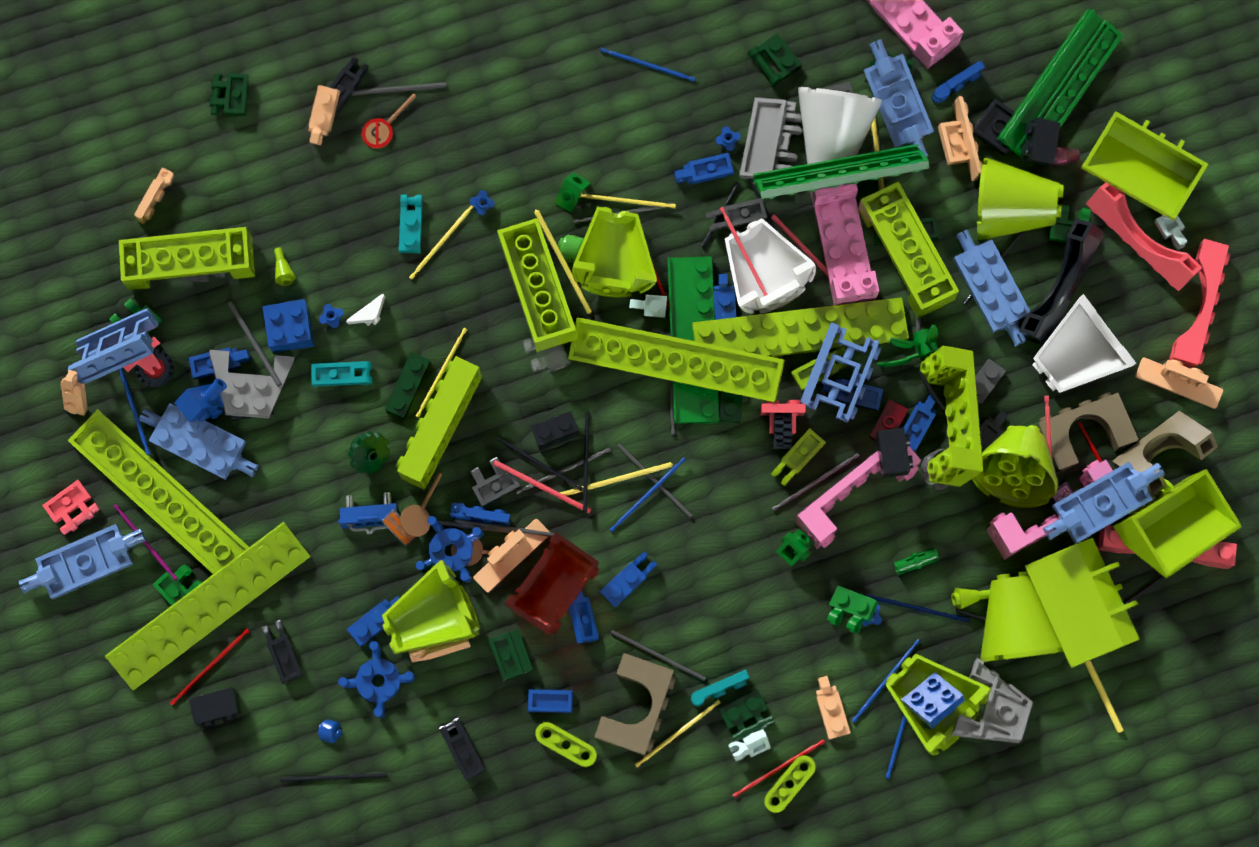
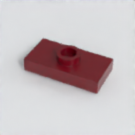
M889 399L869 438L876 441L878 431L899 428L908 409Z

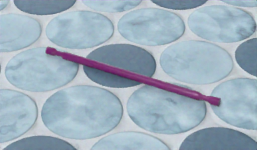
M115 504L113 507L119 512L133 531L138 530L124 512L119 509V506ZM147 540L143 541L153 556L172 576L173 580L176 581L178 578L172 573L168 565Z

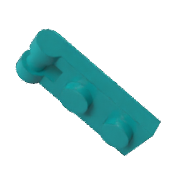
M401 195L399 253H421L423 196L408 197V195ZM408 205H415V210H408Z
M372 362L311 364L312 386L371 385L372 377L370 376V370H372ZM355 370H361L362 376H355Z
M741 671L694 692L691 696V703L694 706H701L704 699L714 696V699L727 694L726 689L734 687L736 690L747 685L745 682L749 680L747 671Z

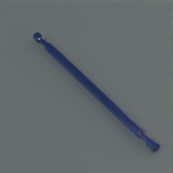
M867 594V597L877 601L970 622V618H962L957 615Z

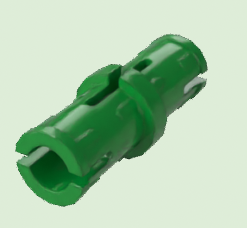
M933 547L918 554L912 553L910 557L895 561L893 564L899 576L910 570L922 569V566L939 561V556Z

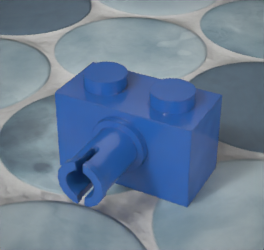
M217 378L212 384L186 389L174 404L189 422H202L208 418L215 419L223 412L220 394L227 388V385L223 380Z

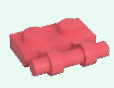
M76 480L42 505L56 524L61 520L65 521L66 524L60 528L64 535L71 530L74 532L79 528L78 525L86 519L90 520L93 518L94 514L100 510L96 503L90 507L86 505V502L92 497L79 480ZM80 508L82 512L72 519L69 514Z

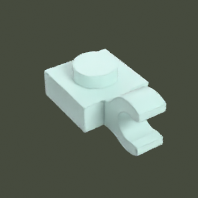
M1164 215L1155 219L1154 223L1164 239L1171 237L1176 250L1185 247L1184 244L1187 243V240L1181 233L1185 226L1178 215L1174 221Z
M646 295L645 301L630 299L629 308L643 309L644 316L665 318L667 296Z
M763 729L743 738L744 743L732 742L729 744L731 752L739 750L733 754L736 761L743 759L748 754L750 757H753L771 748Z

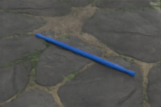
M601 48L600 52L608 53L612 56L677 77L686 78L693 82L695 81L694 77Z
M120 368V376L142 443L145 447L146 455H150L151 453L147 447V441L122 368Z
M683 457L678 464H676L668 473H666L609 530L613 532L616 529V527L620 525L629 515H631L668 477H670L678 469V467L682 463L686 461V459Z
M918 639L863 705L858 714L851 720L855 723L858 720L859 716L864 713L885 687L889 676L896 673L902 663L910 656L914 648L920 643Z
M904 714L889 763V769L885 777L888 779L891 776V770L907 720Z

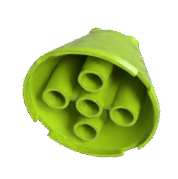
M1034 425L1028 427L1009 426L999 438L982 452L983 472L972 479L977 488L985 495L989 496L992 494L1001 499L1000 503L1021 508H1032L1047 504L1050 498L1055 497L1058 489V480L1047 440L1040 433V429Z

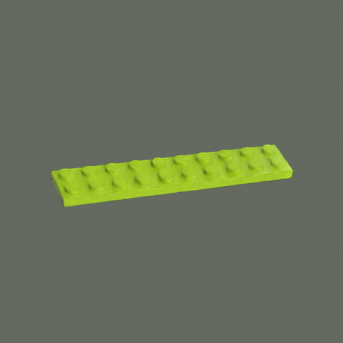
M902 297L692 323L694 341L769 357L820 351L831 322L847 329L844 340L860 346H864L867 337L880 341L879 344L890 343L891 337L901 340L909 339ZM835 335L830 350L845 347L837 344L840 335Z
M578 317L576 319L577 340L571 342L568 356L570 360L776 402L784 359Z
M98 409L68 439V442L213 574L249 548L247 544L149 455H146L137 444Z
M282 522L106 655L107 660L134 691L310 558V555L287 525Z

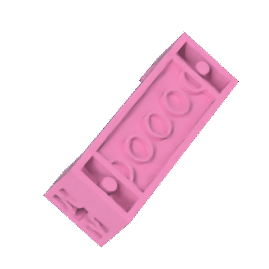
M866 0L927 69L960 43L963 35L961 28L951 17L942 22L923 0Z
M846 183L835 188L824 187L811 192L834 305L875 301L879 293L876 273L870 269L856 202L857 184Z
M907 447L908 455H912L913 468H910L908 475L895 476L899 482L903 479H906V481L910 480L920 469L918 465L921 460L910 447ZM878 451L797 515L795 524L815 543L816 549L820 546L823 548L827 547L836 537L834 534L837 528L825 515L834 507L835 501L837 499L840 501L844 500L850 494L853 486L860 487L867 481L868 474L871 472L876 474L881 470Z
M1096 460L1082 470L1084 474L1079 479L1085 487L1113 470L1107 460L1101 463ZM1003 512L989 522L991 526L986 531L1005 560L1054 531L1051 530L1045 534L1043 527L1059 520V517L1054 514L1045 519L1040 524L1041 527H1038L1036 524L1024 533L1013 513L1005 515Z

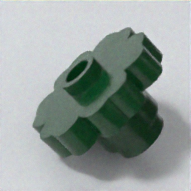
M369 431L354 438L348 456L351 458L350 465L361 474L365 471L368 474H372L380 470L381 463H385L390 454V449L387 448L389 441L379 432L372 434Z

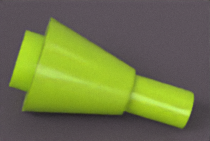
M279 247L274 249L276 256L275 282L281 286H288L292 284L296 276L284 257L283 249Z
M955 588L954 593L951 595L952 603L960 610L982 599H989L990 590L978 591Z

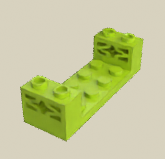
M899 181L861 199L858 211L867 228L873 225L910 292L907 301L916 318L918 319L955 301L959 290Z
M247 227L119 240L121 281L128 290L150 288V280L230 272L234 279L255 277L253 239Z
M942 346L923 360L920 365V371L929 383L945 386V414L948 424L947 436L949 437V448L928 461L927 471L930 482L960 487L983 472L973 351Z

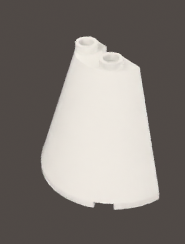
M799 87L798 93L807 164L857 155L881 106L882 100L842 91L819 88L813 90L809 87Z
M763 219L751 222L745 232L740 233L736 231L768 294L764 296L733 234L731 233L729 237L725 238L737 301L740 308L746 313L753 314L754 311H759L762 314L776 310L797 298L806 290L804 285L808 281L812 282L814 279L816 265L812 260Z
M1083 294L1033 359L1036 362L1032 365L1039 374L1042 372L1046 374L1049 379L1045 382L1051 390L1057 389L1060 393L1131 367L1136 362L1124 346L1120 344Z

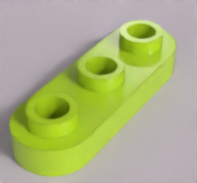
M545 722L537 727L536 738L544 746L582 767H589L595 763L597 754L591 745L552 723ZM545 730L551 731L549 738L543 737ZM569 741L571 744L570 748L564 749L562 747L563 742ZM583 752L590 754L588 760L582 759L581 755Z
M805 755L799 756L767 793L764 804L770 812H781L815 771V763L812 758ZM801 763L807 764V771L800 770ZM787 780H791L794 783L793 788L789 789L786 787L785 783ZM777 797L780 801L779 805H772L771 799Z

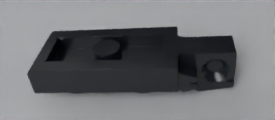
M1003 411L995 419L989 417L980 426L982 452L1003 434L1005 427L1002 426V423L1008 417Z

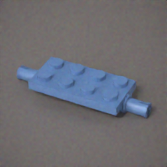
M882 39L877 40L876 43L869 44L876 59L875 65L864 69V74L874 98L882 100L879 111L893 146L896 148L906 143L910 145L919 144L920 151H923L925 156L928 157L929 155L926 152L922 138L933 133L934 130L903 54L893 58L888 56Z
M964 230V233L960 232L956 235V238H958L964 253L955 256L953 260L991 332L994 333L1004 329V331L1008 332L1014 347L1025 343L1027 339L1019 332L1020 327L1018 324L1020 320L1026 318L1030 309L993 240L978 246L975 245L968 230Z
M169 403L163 416H159L146 408L142 413L149 418L140 415L139 420L155 428L149 439L151 443L226 480L232 470L236 469L250 475V477H254L256 473L253 470L257 471L259 468L258 464L244 459L243 455H241L242 449L246 444L245 440L205 420L202 422H189L179 408Z
M1130 462L1122 465L1055 503L1053 508L1059 516V520L1043 527L1044 533L1046 534L1054 530L1047 535V538L1052 540L1054 537L1067 531L1075 544L1152 501L1153 499L1147 489L1148 484L1165 475L1163 469L1154 473L1161 468L1156 463L1143 472H1137Z
M115 524L35 559L38 571L30 577L19 580V585H22L20 588L23 593H27L32 589L42 586L47 589L50 598L55 599L134 565L128 550L129 547L146 541V537L143 536L144 532L140 528L123 536L119 526Z

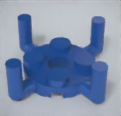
M430 516L428 523L432 525L436 532V535L429 544L430 558L425 562L418 561L416 568L424 572L443 560L453 572L459 571L463 581L471 582L472 576L466 566H468L472 558V543L483 537L484 532L479 527H475L472 533L467 536L464 532L455 528L444 529L437 518ZM451 544L456 545L457 553L454 556H447L446 547Z
M372 641L369 647L372 650L373 659L360 667L356 679L341 677L338 683L343 688L357 687L362 697L372 703H376L374 715L378 718H383L385 716L384 703L395 696L400 689L401 683L414 682L416 676L410 671L400 675L398 669L391 662L382 659L381 646L377 642ZM376 675H382L385 679L381 687L373 685V678Z

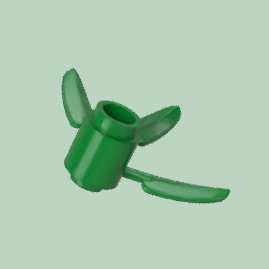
M932 324L930 329L917 331L913 334V341L891 337L890 342L893 345L908 349L915 346L917 354L895 361L877 362V365L881 367L898 366L909 363L917 357L920 360H925L939 349L936 343L938 338L937 327Z

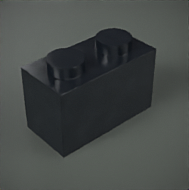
M1041 118L1029 120L1025 127L1026 139L1021 150L1023 155L1022 162L1042 167L1053 165L1061 123Z
M571 411L531 426L539 451L579 436V430Z
M904 428L878 431L876 441L882 478L908 475L910 468H913L912 455H908L907 447H910L909 434H905Z
M233 687L189 698L194 724L202 726V729L215 726L216 721L223 720L224 723L237 719L236 716L242 714L237 692Z

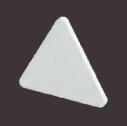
M381 294L347 319V324L366 323L369 326L373 322L376 325L381 320L379 316L385 295Z

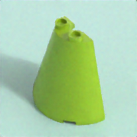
M984 158L983 163L985 165L982 164L978 198L979 222H977V240L1056 225L1057 218H1061L1062 205H1058L1059 197L1063 198L1064 185L993 159Z
M597 207L573 264L572 275L575 282H580L582 284L581 288L588 292L606 297H629L632 292L639 291L643 293L655 285L657 278L638 214L630 213L629 211H621L619 214H615L610 208Z
M443 560L431 568L382 615L384 620L383 628L387 635L392 636L390 647L395 654L470 639L479 635L477 630L480 627L473 605L464 587L460 586L459 582L454 579L456 577L455 573Z
M1027 571L1019 572V577L1010 578V574L997 575V580L991 581L981 651V660L983 662L1064 652Z
M915 654L912 658L909 657L902 663L901 668L903 670L899 674L893 673L886 681V687L927 752L934 756L938 755V749L945 751L960 738L952 735L956 719L959 715L975 721L980 714L979 706L980 704L984 706L987 703L991 689L984 684ZM936 673L962 693L965 701L955 708V711L951 712L952 714L944 717L937 726L935 725V728L928 729L925 727L923 720L904 706L902 699L932 674Z

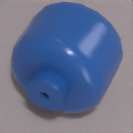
M324 720L318 728L320 740L335 743L337 738H340L342 735L340 724L336 721Z

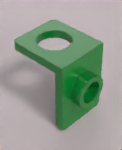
M572 173L564 180L554 201L555 204L569 212L574 211L582 192L589 187L590 182Z

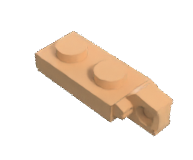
M318 85L309 122V131L311 132L310 143L321 145L323 136H327L328 132L331 131L340 90Z
M164 168L160 170L134 214L138 222L145 224L146 220L151 219L155 210L153 209L156 202H160L164 196L165 191L163 189L172 183L174 178L173 172Z
M69 370L67 376L61 381L64 410L72 414L85 416L88 410L85 384L78 382L77 372Z
M469 639L422 648L409 651V656L412 662L430 660L468 648L470 643Z
M827 676L819 678L818 682L821 690L816 691V699L828 739L850 734L836 686L830 687Z

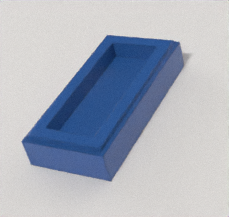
M529 689L528 712L572 713L573 690Z

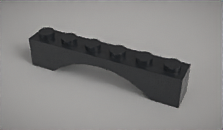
M1075 219L1066 237L1064 260L1053 287L1043 301L1028 312L1019 330L1031 342L1044 345L1065 314L1104 236V233L1094 223Z

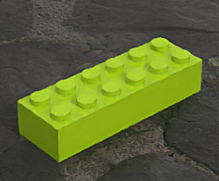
M532 219L497 230L536 351L539 352L577 340L576 328L538 219Z
M457 356L454 361H449L445 370L447 374L444 380H440L436 386L435 391H437L435 398L429 400L426 406L427 413L425 417H421L417 423L416 429L418 431L415 437L409 439L406 445L408 450L405 456L399 458L396 468H398L397 472L402 480L423 490L426 489L482 379L478 366Z

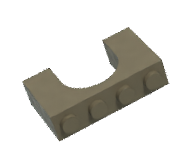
M1111 392L1099 396L1097 401L1091 402V400L1080 403L1076 409L1072 410L1071 407L1059 411L1060 415L1054 417L1050 414L1052 462L1056 474L1073 468L1079 463L1069 440V428L1073 422L1079 419H1091L1098 422L1106 431L1114 452L1134 445L1139 440L1119 393L1111 395ZM1046 416L1039 419L1040 422L1036 426L1047 440Z
M1178 411L1112 462L1115 469L1130 462L1137 472H1143L1153 466L1150 463L1152 459L1164 450L1181 448L1202 460L1216 450L1218 446L1210 430L1181 411ZM1164 477L1149 483L1147 489L1151 497L1155 496L1167 487Z
M624 653L617 676L638 683L648 690L652 698L651 711L643 721L637 724H623L602 716L594 738L643 756L646 755V752L651 753L655 740L651 739L653 731L658 732L662 721L661 718H658L661 709L666 710L669 698L666 697L668 688L673 689L677 678L673 676L674 670Z

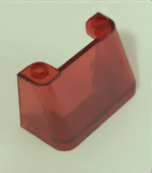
M557 532L549 540L551 542L548 546L550 550L545 548L544 554L520 588L515 590L517 595H510L504 603L508 610L547 635L551 633L556 634L562 625L560 622L562 617L589 579L594 580L600 571L598 568L599 561Z

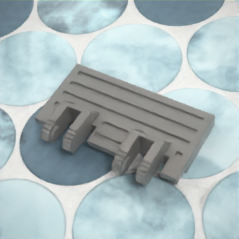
M755 98L740 171L741 178L753 179V174L793 167L778 163L779 161L796 162L798 156L793 153L778 151H788L791 135H801L803 131L798 126L786 125V122L802 123L800 114L786 113L796 111V102Z

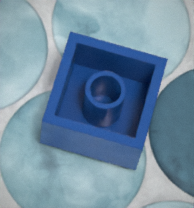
M305 299L263 306L268 347L272 353L315 346L309 305Z

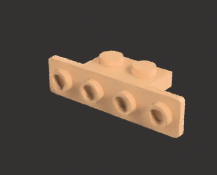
M961 96L953 103L957 121L940 123L938 129L947 164L967 162L972 181H977L981 176L982 162L979 161L977 154L978 144L973 138V125L968 119V106L964 103Z
M1142 358L1135 375L1138 379L1213 409L1217 408L1223 393L1222 388L1207 383L1209 376L1205 375L1202 370L1187 368L1183 366L1182 362L1177 360H1167L1162 365L1147 358Z
M534 519L525 528L549 532L538 519ZM520 529L517 532H510L504 538L506 542L502 546H496L488 553L490 556L487 559L488 563L474 576V580L489 593L548 537L522 533Z

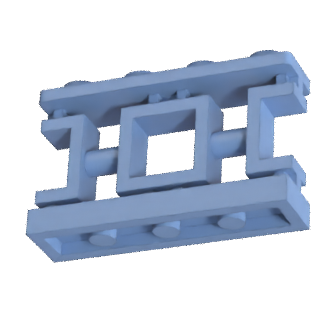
M144 309L76 340V345L79 347L76 349V352L81 356L82 360L70 365L68 371L77 372L78 382L86 384L152 355L154 352V348L151 345L153 340L147 334V331L158 327L159 322L149 309Z
M831 322L800 404H806V408L809 407L816 410L819 401L839 408L836 419L848 423L849 419L854 420L858 408L855 407L857 399L861 400L866 388L862 387L865 379H870L874 369L870 365L872 360H877L881 348L878 347L880 341L867 337L863 347L843 339L847 329ZM838 334L840 336L837 344L847 347L844 356L832 354L830 362L826 361L835 335ZM868 346L872 347L863 372L860 374L858 371L861 364L851 361L854 351L865 354ZM834 361L855 368L848 387L828 379ZM821 373L824 375L821 383L830 386V392L828 397L817 394L815 400L811 401L810 399ZM854 386L856 390L845 414L843 410L846 404L835 400L839 390L850 394Z

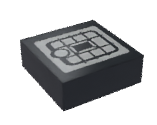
M1062 480L1058 483L1055 497L1050 498L1053 504L1073 494L1067 481Z

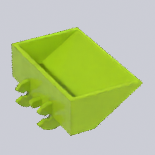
M1115 111L1081 168L1174 221L1209 164L1181 149L1185 141L1181 140L1176 146L1164 139L1166 135L1162 132L1158 136L1146 129L1150 121L1146 120L1143 126Z
M1207 469L1185 478L1175 486L1165 479L1167 487L1157 493V497L1153 496L1152 501L1129 513V516L1113 526L1125 546L1166 578L1241 528L1240 522Z
M1093 538L1072 545L1025 566L1071 668L1139 640L1126 611L1138 605V603L1133 601L1125 605L1123 604L1118 594V591L1123 589L1121 584L1115 586L1109 574V571L1119 567L1120 564L1116 562L1105 566Z

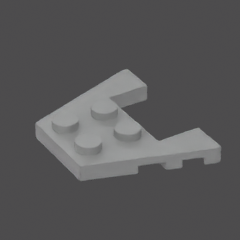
M210 350L209 356L212 361L216 379L223 380L227 385V388L220 394L225 415L270 418L293 365L294 357L275 355L274 371L282 383L281 386L277 387L271 376L229 373V351Z
M977 658L974 661L969 678L989 686L991 693L985 704L980 723L959 715L956 719L952 735L1019 743L1022 740L1033 702L1012 684L1008 685L999 678V674L996 671L988 669L983 665L984 662Z

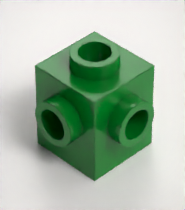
M798 529L793 534L788 532L781 540L783 544L776 552L792 567L799 560L804 562L811 555L810 549L815 543L806 533Z

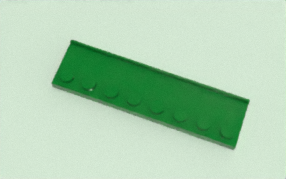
M1094 9L1086 10L997 139L1022 158L1021 150L1026 139L1025 127L1029 120L1035 118L1046 119L1061 123V127L1124 35L1107 20L1100 18Z
M919 144L755 173L753 174V182L761 199H774L780 195L791 196L802 191L813 192L819 188H835L846 183L857 184L868 179L878 180L885 176L896 177L907 172L918 173L923 169H929V160L924 152L920 151Z
M712 256L668 257L671 337L694 341L692 323L715 320ZM673 381L674 424L719 423L718 390Z

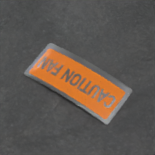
M394 509L382 520V523L405 547L416 538L403 531L400 525V515Z

